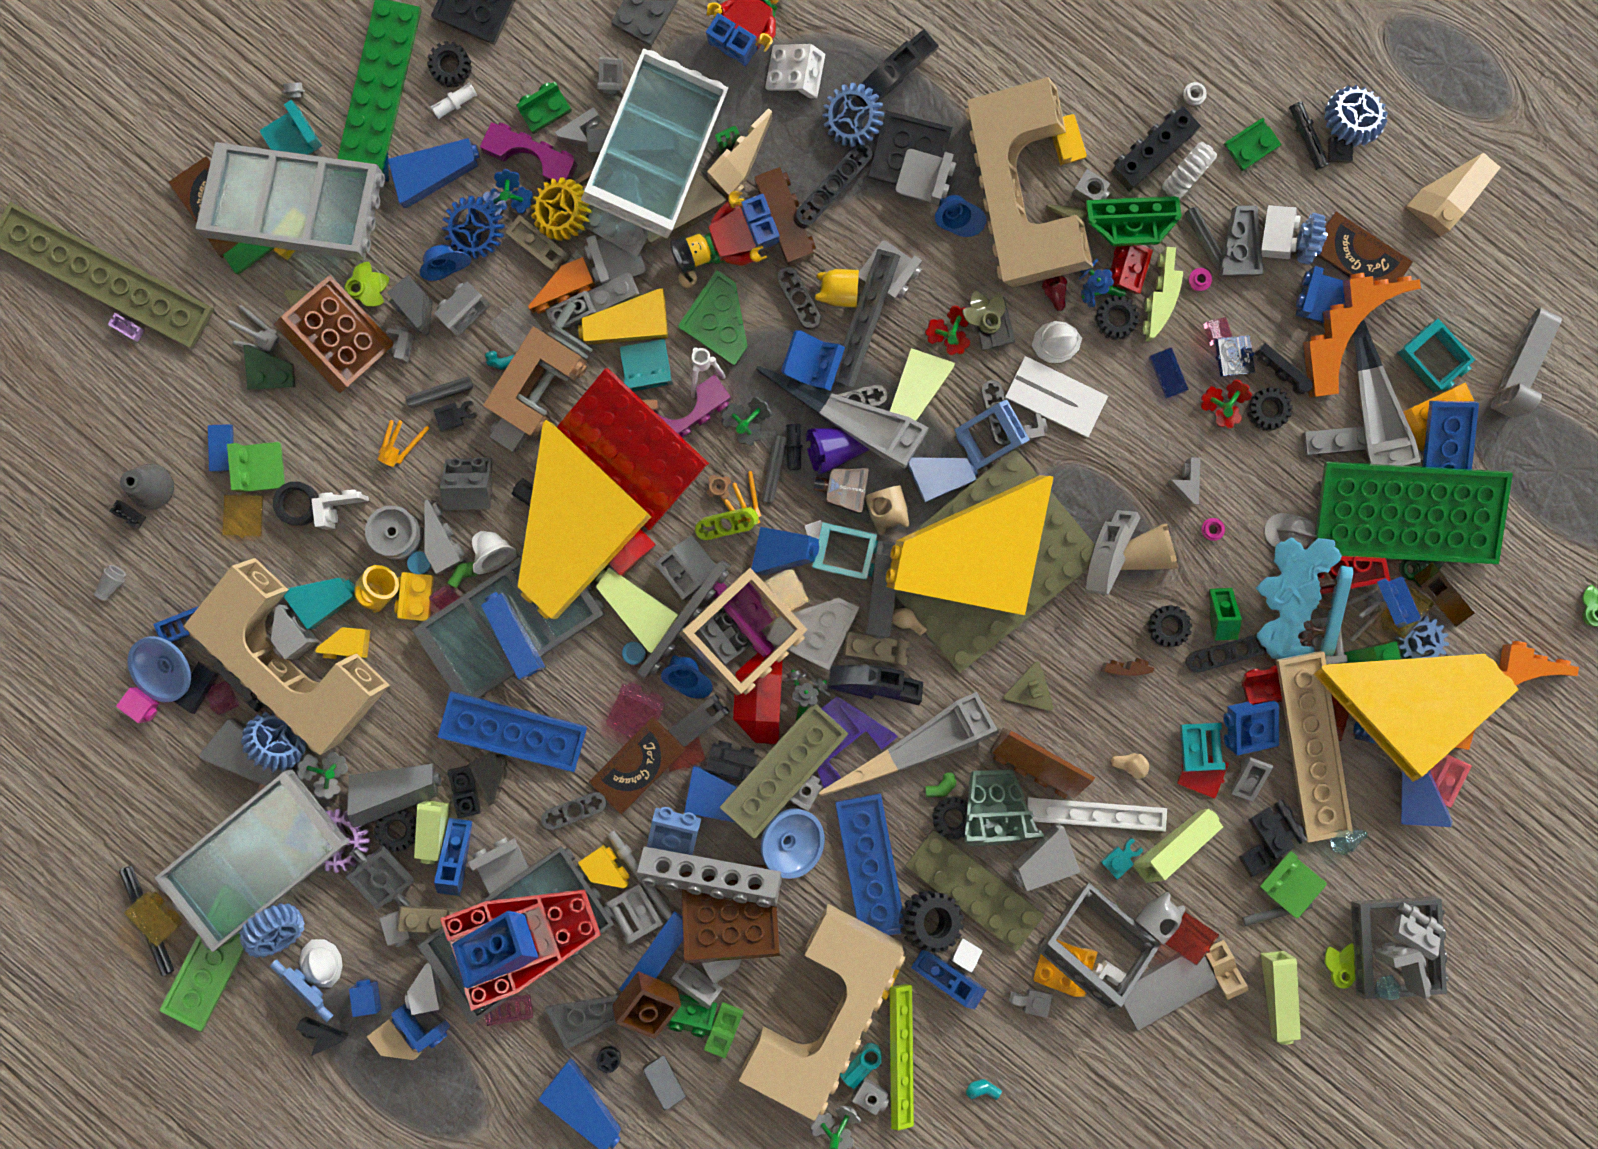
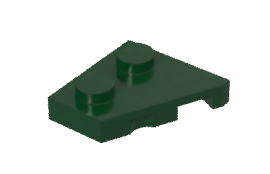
M243 345L247 389L296 387L293 363L279 359L251 345Z

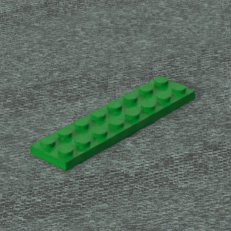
M392 0L374 1L337 159L377 164L382 173L384 172L422 9L419 6ZM334 170L336 176L366 181L367 175Z

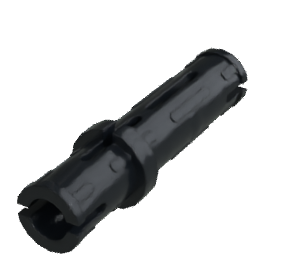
M1303 101L1291 105L1289 110L1297 125L1295 129L1302 136L1315 170L1328 166L1330 163L1314 130V121L1309 118Z

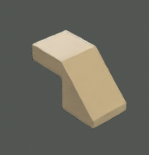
M1224 940L1203 949L1209 966L1227 1000L1249 991L1246 982L1237 969L1235 958Z

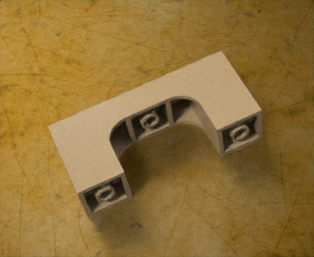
M1049 77L967 100L968 108H965L968 122L972 123L973 130L970 131V137L973 145L976 144L977 148L974 158L977 167L981 168L982 175L979 176V183L981 189H985L986 198H983L986 212L990 214L991 220L988 221V228L990 234H994L995 243L992 244L995 257L999 259L1000 266H997L999 279H1003L1004 283L1013 288L1093 268L1085 224L1077 215L1047 223L1034 224L1028 221L1017 172L1019 153L1031 142L1066 133L1058 90Z
M256 558L233 565L186 622L184 627L189 631L191 637L206 647L208 653L223 663L226 670L237 676L243 686L255 693L260 702L273 710L277 718L283 720L291 727L292 732L300 736L312 751L321 755L345 739L390 685L358 654H354L336 663L320 683L309 679L289 659L280 658L274 652V645L267 637L265 623L269 613L289 589Z
M827 904L806 944L804 956L838 973L846 984V990L824 1032L814 1042L808 1044L795 1043L763 1026L742 1066L739 1082L814 1121L818 1114L822 1116L828 1105L826 1101L829 1093L833 1095L838 1087L839 1082L837 1080L839 1074H844L849 1066L850 1061L848 1059L850 1053L857 1051L861 1043L859 1039L862 1031L867 1032L872 1022L870 1018L873 1010L877 1012L883 1001L881 997L884 989L888 991L894 980L892 976L895 968L899 970L904 962L902 942Z

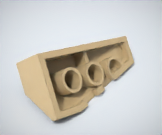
M769 108L751 125L747 132L749 135L747 137L740 136L736 140L733 151L730 152L727 149L707 171L709 184L727 199L732 191L743 192L745 189L744 185L772 120V111Z
M1482 153L1422 188L1406 208L1441 237L1453 228L1501 167L1486 154Z

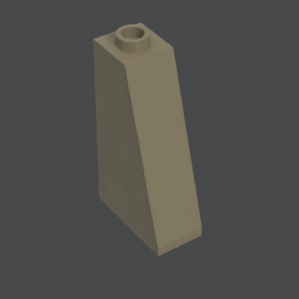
M695 171L668 239L718 212L726 203V199L697 171ZM675 185L650 211L669 219L681 187ZM647 230L648 238L644 245L649 243L654 247L667 240V238Z

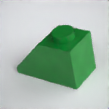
M1233 588L1209 589L1210 625L1215 641L1238 640L1242 618Z
M1387 641L1344 652L1348 660L1346 663L1401 660L1397 641Z

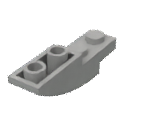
M627 272L595 289L583 291L547 309L546 313L553 326L568 301L575 304L574 311L562 328L565 329L582 323V318L623 303L639 295V291L632 274Z
M1117 510L1111 522L1105 521L1097 539L1089 566L1086 591L1088 593L1109 594L1126 560L1123 552L1140 520L1138 512Z

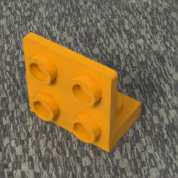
M1056 939L1091 971L1093 970L1097 951L1079 948ZM1040 954L1033 978L1035 982L1073 997H1085L1086 992Z

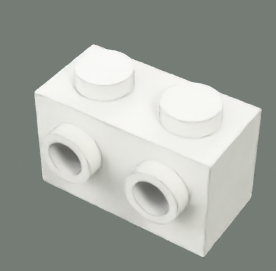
M1268 205L1262 243V257L1290 259L1291 252H1296L1297 238H1293L1294 229L1299 230L1301 216H1297L1296 207Z

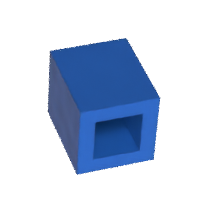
M370 979L356 981V985L349 989L353 1017L379 1012L381 1010L378 981L370 982Z

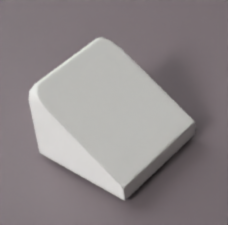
M962 938L952 954L951 960L972 973L983 950Z

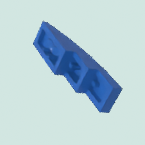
M674 911L619 988L620 991L626 988L638 971L653 978L658 976L684 939L683 917Z

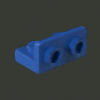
M1403 577L1391 581L1385 578L1377 582L1394 623L1398 628L1421 620Z

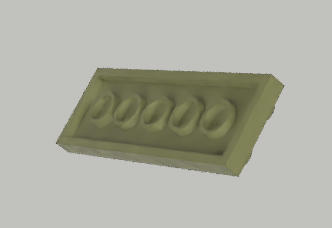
M817 704L810 706L719 808L755 839L849 733Z
M932 829L905 865L939 893L953 898L956 901L955 904L959 905L961 910L1016 952L1044 917L1041 911L934 829Z

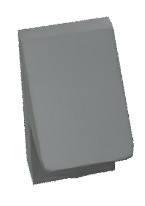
M593 107L555 133L561 143L588 148L587 138L583 133L586 129H595L601 120Z
M1191 457L1186 460L1182 468V475L1186 477V480H1170L1168 484L1189 506H1195L1199 504L1200 458Z
M1253 758L1242 759L1241 772L1232 787V794L1254 802L1273 769V765Z

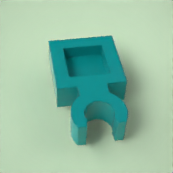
M1133 838L1125 842L1123 850L1116 846L1100 861L1117 880L1134 865L1130 858L1132 856H1139L1143 852L1141 847L1137 848L1136 851L1131 850L1130 846L1135 842Z

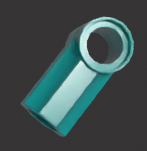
M875 1043L864 1045L861 1052L849 1063L846 1072L839 1074L849 1087L855 1089L873 1069L879 1067L882 1055L879 1046ZM867 1052H874L877 1058L869 1061L865 1058V1054Z

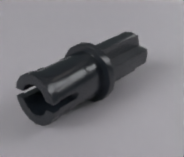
M787 424V445H785L787 449V468L789 470H800L801 448H803V445H801V424H796V426L795 424Z

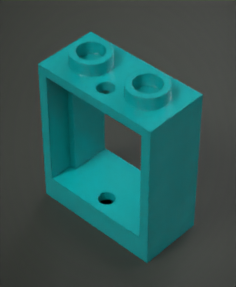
M1439 318L1430 322L1397 351L1399 356L1433 393L1440 390L1443 392L1447 391L1455 384L1452 380L1458 375L1462 377L1472 369L1470 364L1476 360ZM1433 335L1459 362L1439 381L1413 354Z
M822 522L819 535V553L815 557L812 569L866 581L867 576L872 577L875 563H871L872 554L877 553V534ZM830 531L869 540L862 573L823 564Z

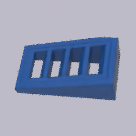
M198 606L154 623L153 625L158 637L173 643L190 636L189 631H185L180 619L185 618L188 621L190 615L194 614ZM173 622H177L181 633L176 635L172 625ZM164 626H168L172 637L167 638L163 629Z

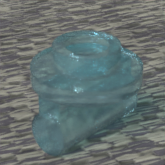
M1392 974L1380 977L1377 980L1375 988L1379 997L1384 1000L1400 998V986Z

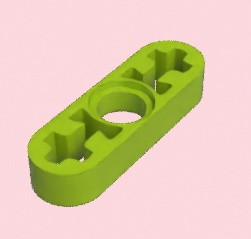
M746 507L704 517L695 525V533L702 540H710L749 531L758 523V514L754 509ZM744 516H745L746 518H750V520H751L749 523H748V521L745 520V521H741V522L738 524V520H740V519L743 518ZM723 518L731 522V529L723 527ZM715 524V528L710 531L703 529L704 525L705 527H711Z

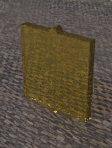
M245 493L241 495H224L222 535H235L240 538L245 536H262L263 496H252Z
M793 568L764 582L790 611L809 602L802 588L803 583L799 582ZM762 596L763 600H764L765 603L768 605V607L772 610V612L776 615V617H777V618L780 617L781 615H780V614L772 607V605Z

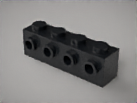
M1184 106L1177 111L1175 108L1172 109L1164 117L1166 121L1161 126L1155 124L1147 132L1149 136L1144 141L1141 139L1137 140L1130 147L1132 151L1127 156L1122 154L1113 162L1115 167L1111 173L1128 192L1133 190L1200 129L1201 125Z

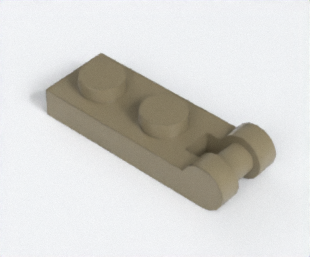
M521 215L516 218L505 232L506 235L554 274L558 271L563 261L566 262L570 257ZM551 251L556 254L552 261L547 258Z
M846 632L843 655L907 665L908 658L905 657L910 642L889 638L878 639L870 635ZM892 646L898 647L896 656L891 655Z

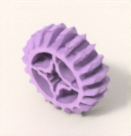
M336 809L335 813L332 810L326 811L350 843L347 845L355 844L354 848L358 847L363 853L368 852L369 849L363 846V844L369 843L370 839L364 838L363 835L369 833V830L365 829L362 831L361 827L364 825L353 827L347 816V810L343 813V816L341 809ZM311 823L315 830H307V833L312 838H307L305 842L312 843V846L307 848V852L314 851L315 854L311 856L313 861L317 858L320 859L326 854L322 845L329 847L330 850L333 848L324 837H321L322 834L316 826ZM342 823L351 829L354 836L346 834ZM342 848L333 858L331 857L325 862V871H330L332 867L335 873L340 872L341 867L344 871H348L350 866L356 867L358 863L351 855L346 859H342V854L344 853V848Z

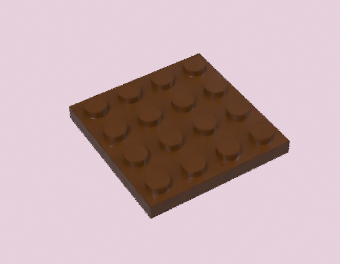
M765 864L751 865L753 867L768 869ZM686 871L683 872L681 876L689 877L692 873ZM706 876L704 878V881L710 882L714 880L715 877ZM729 880L726 884L734 886L738 881ZM753 884L749 888L751 890H758L761 886ZM682 889L685 964L780 956L777 905L761 907L754 902L739 903L732 898L724 897L723 899H717L710 896V894L701 893L695 895Z

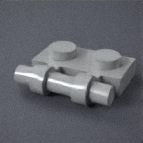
M1402 902L1398 910L1405 915L1401 914L1395 918L1393 937L1409 947L1420 951L1428 959H1436L1439 955L1441 938L1434 935L1433 932L1440 934L1443 931V926L1438 924L1435 918L1422 914L1419 908L1414 905L1409 906Z

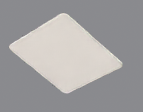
M821 520L805 525L807 535L819 539L822 527Z

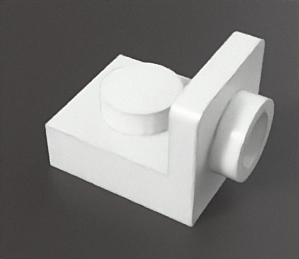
M1104 959L1101 964L1098 962L1092 970L1100 979H1103L1107 974L1106 979L1116 986L1126 976V973Z

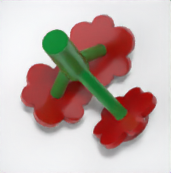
M954 305L950 308V311L947 313V317L951 319L950 323L953 325L950 331L944 325L943 319H931L928 323V328L925 330L928 342L930 344L942 342L945 336L947 339L944 340V345L947 347V353L949 355H955L956 353L962 355L965 349L970 346V340L966 337V333L964 331L957 332L958 326H968V322L965 320L962 312L965 307L960 308Z
M1233 380L1231 384L1227 385L1226 389L1229 391L1227 396L1230 399L1228 403H1222L1224 400L1221 395L1222 390L1220 388L1216 389L1214 386H1210L1206 393L1201 396L1203 401L1201 408L1204 411H1214L1217 406L1221 407V409L1215 412L1217 417L1216 424L1219 427L1226 426L1228 429L1234 427V424H1239L1242 421L1239 408L1237 406L1232 407L1236 400L1238 403L1250 400L1252 393L1249 391L1250 387L1247 384H1243L1240 380Z

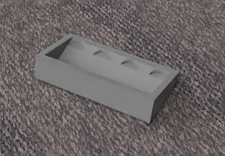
M1193 944L1143 972L1123 1006L1136 1029L1140 1030L1218 986V982L1199 946Z

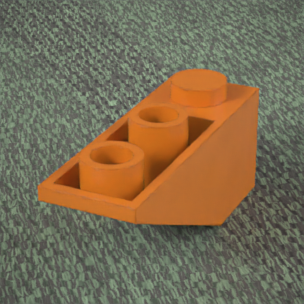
M581 257L564 264L558 269L528 305L532 313H544L550 308L549 306L556 303L559 304L583 291H590L596 287L584 258Z

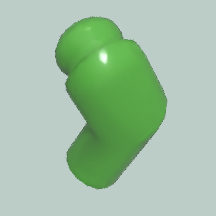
M468 562L457 565L447 583L458 588L463 578L476 577L478 574L473 572L474 563Z
M950 772L945 773L939 785L925 786L926 798L947 796L956 786L955 775Z

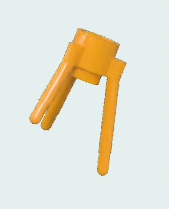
M390 420L382 446L378 452L380 454L377 460L391 467H394L396 462L401 464L404 457L429 430L428 426L413 439L401 454H398L400 449L393 445L403 422L401 420L398 421L389 441L394 421Z
M749 471L748 477L753 508L757 512L758 517L762 515L758 507L752 471ZM733 483L732 486L741 508H746L737 484ZM727 498L722 499L729 511L735 510ZM744 516L743 518H741L740 520H738V524H739L741 521H745V520L748 521V523H749L751 520H750V518H746V517Z

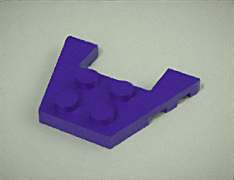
M838 696L821 709L849 734L817 769L823 787L826 788L841 779V776L829 763V760L865 731L869 733L881 750L898 737L894 732Z

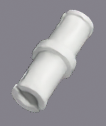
M469 82L454 93L449 92L446 98L430 107L436 117L440 119L455 108L456 110L460 109V105L474 96L476 97L477 93Z

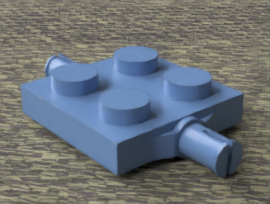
M277 959L269 966L326 1023L334 1016L324 1007L323 993L314 985L312 987L308 986L305 983L306 977L300 970L296 968L293 971L290 967L286 969Z

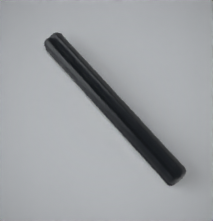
M132 866L119 870L120 877L160 975H168L174 971V967Z

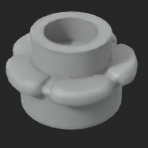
M302 83L283 84L284 91L282 93H286L287 98H299L301 93L305 92Z

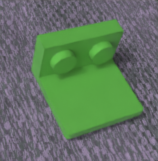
M280 442L244 446L238 443L227 444L232 491L241 493L279 489L285 484L282 446Z
M1290 851L1263 882L1260 889L1295 918H1299L1326 887L1327 883L1298 860V856Z

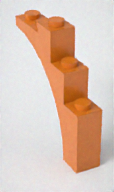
M1364 273L1350 275V279L1343 281L1345 305H1331L1330 310L1324 311L1325 335L1310 336L1311 341L1303 342L1306 373L1313 384L1312 389L1309 391V397L1339 394L1341 359L1348 340L1357 326L1372 310L1386 300L1404 292L1421 289L1420 279L1412 280L1411 276L1397 278L1395 283H1389L1388 279L1377 280L1373 283V276L1365 277Z
M1512 641V644L1503 645L1500 664L1497 666L1506 676L1513 680L1515 686L1540 676H1578L1579 667L1570 665L1571 661L1556 659V662L1548 661L1547 656L1534 654L1535 649L1526 647L1527 643ZM1475 730L1455 748L1469 750Z

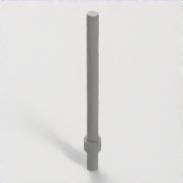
M613 830L607 837L616 848L618 857L626 862L639 881L637 875L639 864L631 855L632 850L627 844L624 845L615 830ZM639 881L668 921L673 913L654 886H647Z

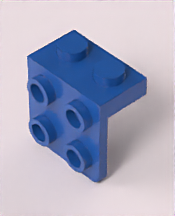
M1314 266L1308 272L1306 271L1302 279V285H1304L1302 293L1299 294L1296 301V316L1324 323V311L1330 310L1331 305H1345L1343 280L1322 275L1324 268Z
M796 330L793 333L781 369L782 374L818 389L831 391L845 347L840 344L823 342L803 331Z
M406 1004L401 1005L391 1013L394 1026L404 1032L407 1044L413 1050L416 1049L418 1053L428 1045L431 1049L447 1036L446 1031L451 1027L445 1019L426 1033L415 1016L411 1015V1011L407 1009Z

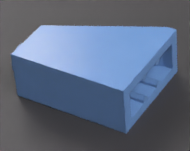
M912 457L907 464L923 503H927L976 481L975 476L978 475L973 462L969 463L967 458Z

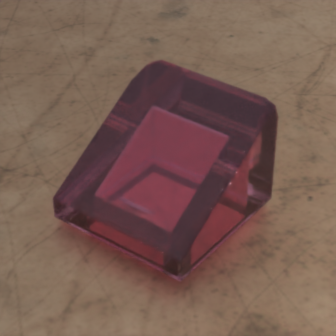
M1226 317L1211 320L1204 324L1211 346L1219 344L1218 339H1225V341L1233 339Z
M447 584L429 596L430 601L440 610L460 598L454 587Z
M226 680L211 687L207 693L210 707L218 715L239 706L232 687Z

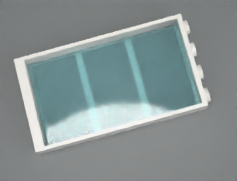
M643 48L581 201L668 239L728 87L724 86L720 81L702 76L696 70H689L674 60L665 59L655 51Z

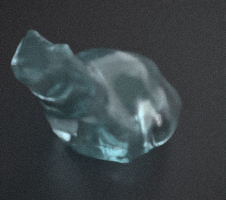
M1339 829L1336 831L1339 833L1334 838H1330V842L1335 852L1347 855L1349 852L1355 851L1357 846L1368 837V833L1364 830H1354L1352 832Z

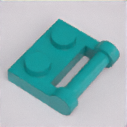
M1222 723L1180 725L1183 772L1226 770L1225 762L1222 760L1220 730H1222ZM1206 731H1211L1213 763H1208Z

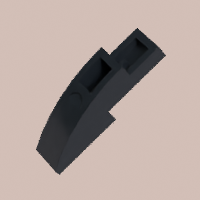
M923 29L909 42L906 41L897 48L861 84L865 85V90L868 87L873 89L872 95L877 94L879 96L875 102L877 103L897 87L904 77L938 50L939 45ZM856 96L864 106H868L862 97Z
M841 665L830 668L828 688L873 699L874 695H879L919 706L922 702L924 682L904 677L905 671L869 665Z

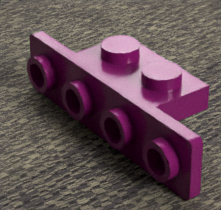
M724 582L716 585L714 588L716 593L713 597L718 598L727 589ZM748 582L723 607L727 615L732 617L738 624L741 633L746 635L752 642L755 651L765 657L775 648L770 641L766 640L767 637L761 630L777 617L750 582Z

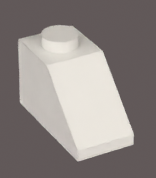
M429 962L425 964L407 991L408 995L405 996L406 1007L411 1010V1015L439 1010L444 1005L438 975Z

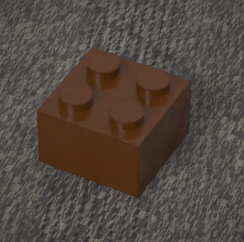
M638 971L612 1006L616 1024L656 1039L681 1007L677 987Z

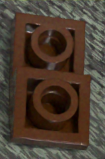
M1136 658L1135 662H1127L1126 669L1123 668L1124 663L1111 660L1110 663L1103 662L1101 671L1115 675L1137 676L1153 673L1154 668L1148 666V661Z

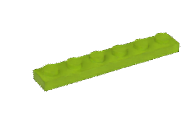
M909 984L890 987L889 996L891 1129L897 1131L914 1126L912 985Z

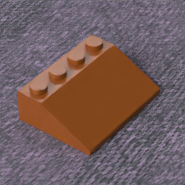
M328 275L274 323V326L339 394L394 344L331 275Z
M1006 728L1002 729L990 751L995 754L994 760L1003 765H1006L1007 762L1015 765L1014 771L1025 777L1027 773L1036 777L1034 782L1045 788L1048 784L1056 788L1054 793L1064 799H1067L1068 796L1075 799L1095 779L1089 773Z

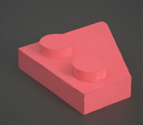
M1449 754L1431 768L1430 772L1445 805L1451 808L1472 765Z

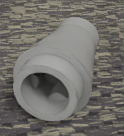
M109 565L108 568L103 570L94 595L106 601L125 582V572L116 566Z

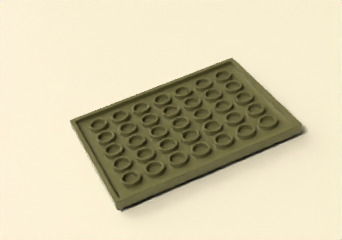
M1013 449L914 532L1031 480L1038 475L1019 452ZM1050 492L1025 615L896 590L895 596L905 608L913 611L918 621L926 627L928 636L956 670L961 673L1089 569L1095 544L1053 493Z

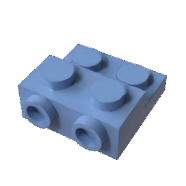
M669 807L656 808L647 847L693 855L701 818H697L690 812L684 814L673 812Z

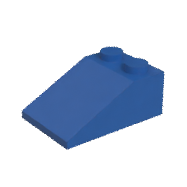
M511 911L503 913L452 944L465 988L476 986L518 970L539 958L525 914Z

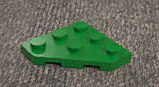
M716 270L679 323L678 328L733 366H736L748 346L736 282Z

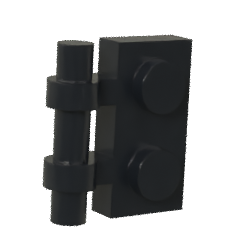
M1282 799L1274 804L1279 811L1278 813L1274 814L1271 808L1268 807L1248 819L1273 860L1295 848L1291 838L1295 837L1299 844L1308 840L1303 833L1304 828L1301 824L1298 825L1291 814L1293 811L1289 806L1285 805ZM1284 819L1290 828L1288 832H1285L1279 820Z

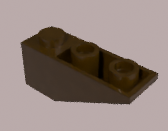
M1433 562L1413 576L1455 627L1475 614Z

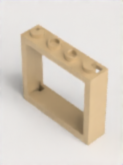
M749 568L679 634L736 695L742 692L746 695L756 686L753 682L759 676L763 679L772 670L770 667L775 661L781 662L789 654L786 650L792 644L796 647L804 640L803 634L808 629L756 573ZM750 582L795 631L740 683L694 633Z

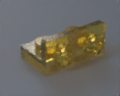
M1409 586L1408 589L1422 619L1434 605V602ZM1388 608L1382 613L1380 620L1384 630L1387 631L1389 629L1402 639H1405L1419 623V621L1398 628Z
M149 891L144 893L124 914L157 947L179 928L182 923L179 921L181 919L180 915L173 909L169 910L163 904L165 902L164 899L157 892L152 893Z

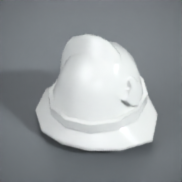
M1053 321L1043 324L1034 335L1032 348L1037 356L1046 362L1062 363L1071 359L1077 353L1082 337L1075 327L1066 322Z
M480 531L472 538V547L475 552L474 573L479 575L489 573L508 564L517 557L516 549L509 546L505 540L494 532Z
M311 939L301 951L299 964L301 972L306 977V981L317 987L332 988L340 978L343 967L342 957L336 946L325 939Z

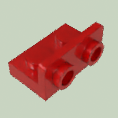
M1143 245L1117 246L1114 250L1111 268L1109 269L1112 272L1111 278L1114 280L1113 286L1120 287L1133 294H1140L1153 250Z

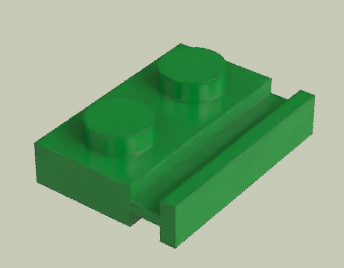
M1261 118L1226 141L1223 145L1227 147L1230 152L1229 154L1239 169L1244 171L1279 148L1282 144L1270 126H1267L1265 119Z

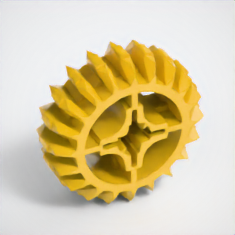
M560 177L558 182L555 179H551V184L544 182L545 189H537L539 196L533 197L536 204L530 206L531 209L535 210L531 214V217L536 220L534 225L540 228L541 234H546L550 239L555 238L558 241H562L564 238L571 240V234L578 236V229L585 230L582 224L590 222L586 217L587 214L592 213L591 209L587 208L590 204L581 201L584 193L583 186L578 183L576 184L572 179L565 180L564 177ZM555 207H562L563 209L567 210V212H564L562 210L560 212V210L556 209Z

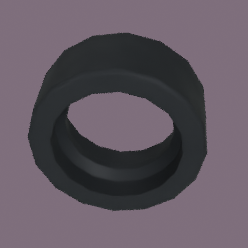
M288 482L275 492L273 509L276 516L282 522L293 526H303L314 520L312 499L319 498V496L307 484ZM294 490L303 491L310 500L308 512L301 517L288 515L283 507L285 496Z

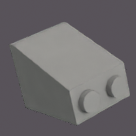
M1058 823L1052 825L1043 834V838H1039L1013 863L1015 870L1012 871L1014 880L1019 887L1022 886L1026 891L1080 873L1065 828Z

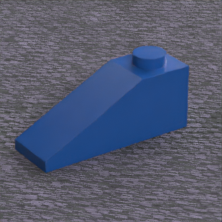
M449 818L434 881L437 893L460 896L466 871L472 821Z
M922 950L911 966L913 970L967 1008L975 1010L987 991L986 988L929 951Z

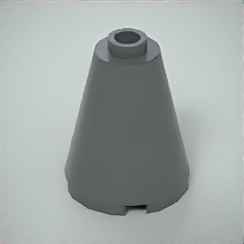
M157 464L138 466L126 471L120 478V486L134 504L143 509L160 508L172 498L174 492L173 478L164 467Z

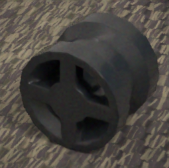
M610 1045L602 1048L596 1059L599 1070L605 1073L615 1071L620 1064L621 1053L615 1046Z

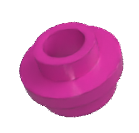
M1197 268L1189 275V285L1196 291H1204L1210 287L1212 276L1208 270ZM1197 276H1203L1204 283L1198 282Z
M1210 518L1202 524L1201 532L1205 539L1216 541L1223 537L1225 526L1221 520ZM1211 525L1216 528L1215 534L1209 532Z

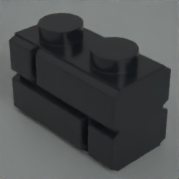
M719 740L718 744L713 743L706 771L743 781L755 768L758 754L754 753L755 749L741 746L739 750L732 748V743Z

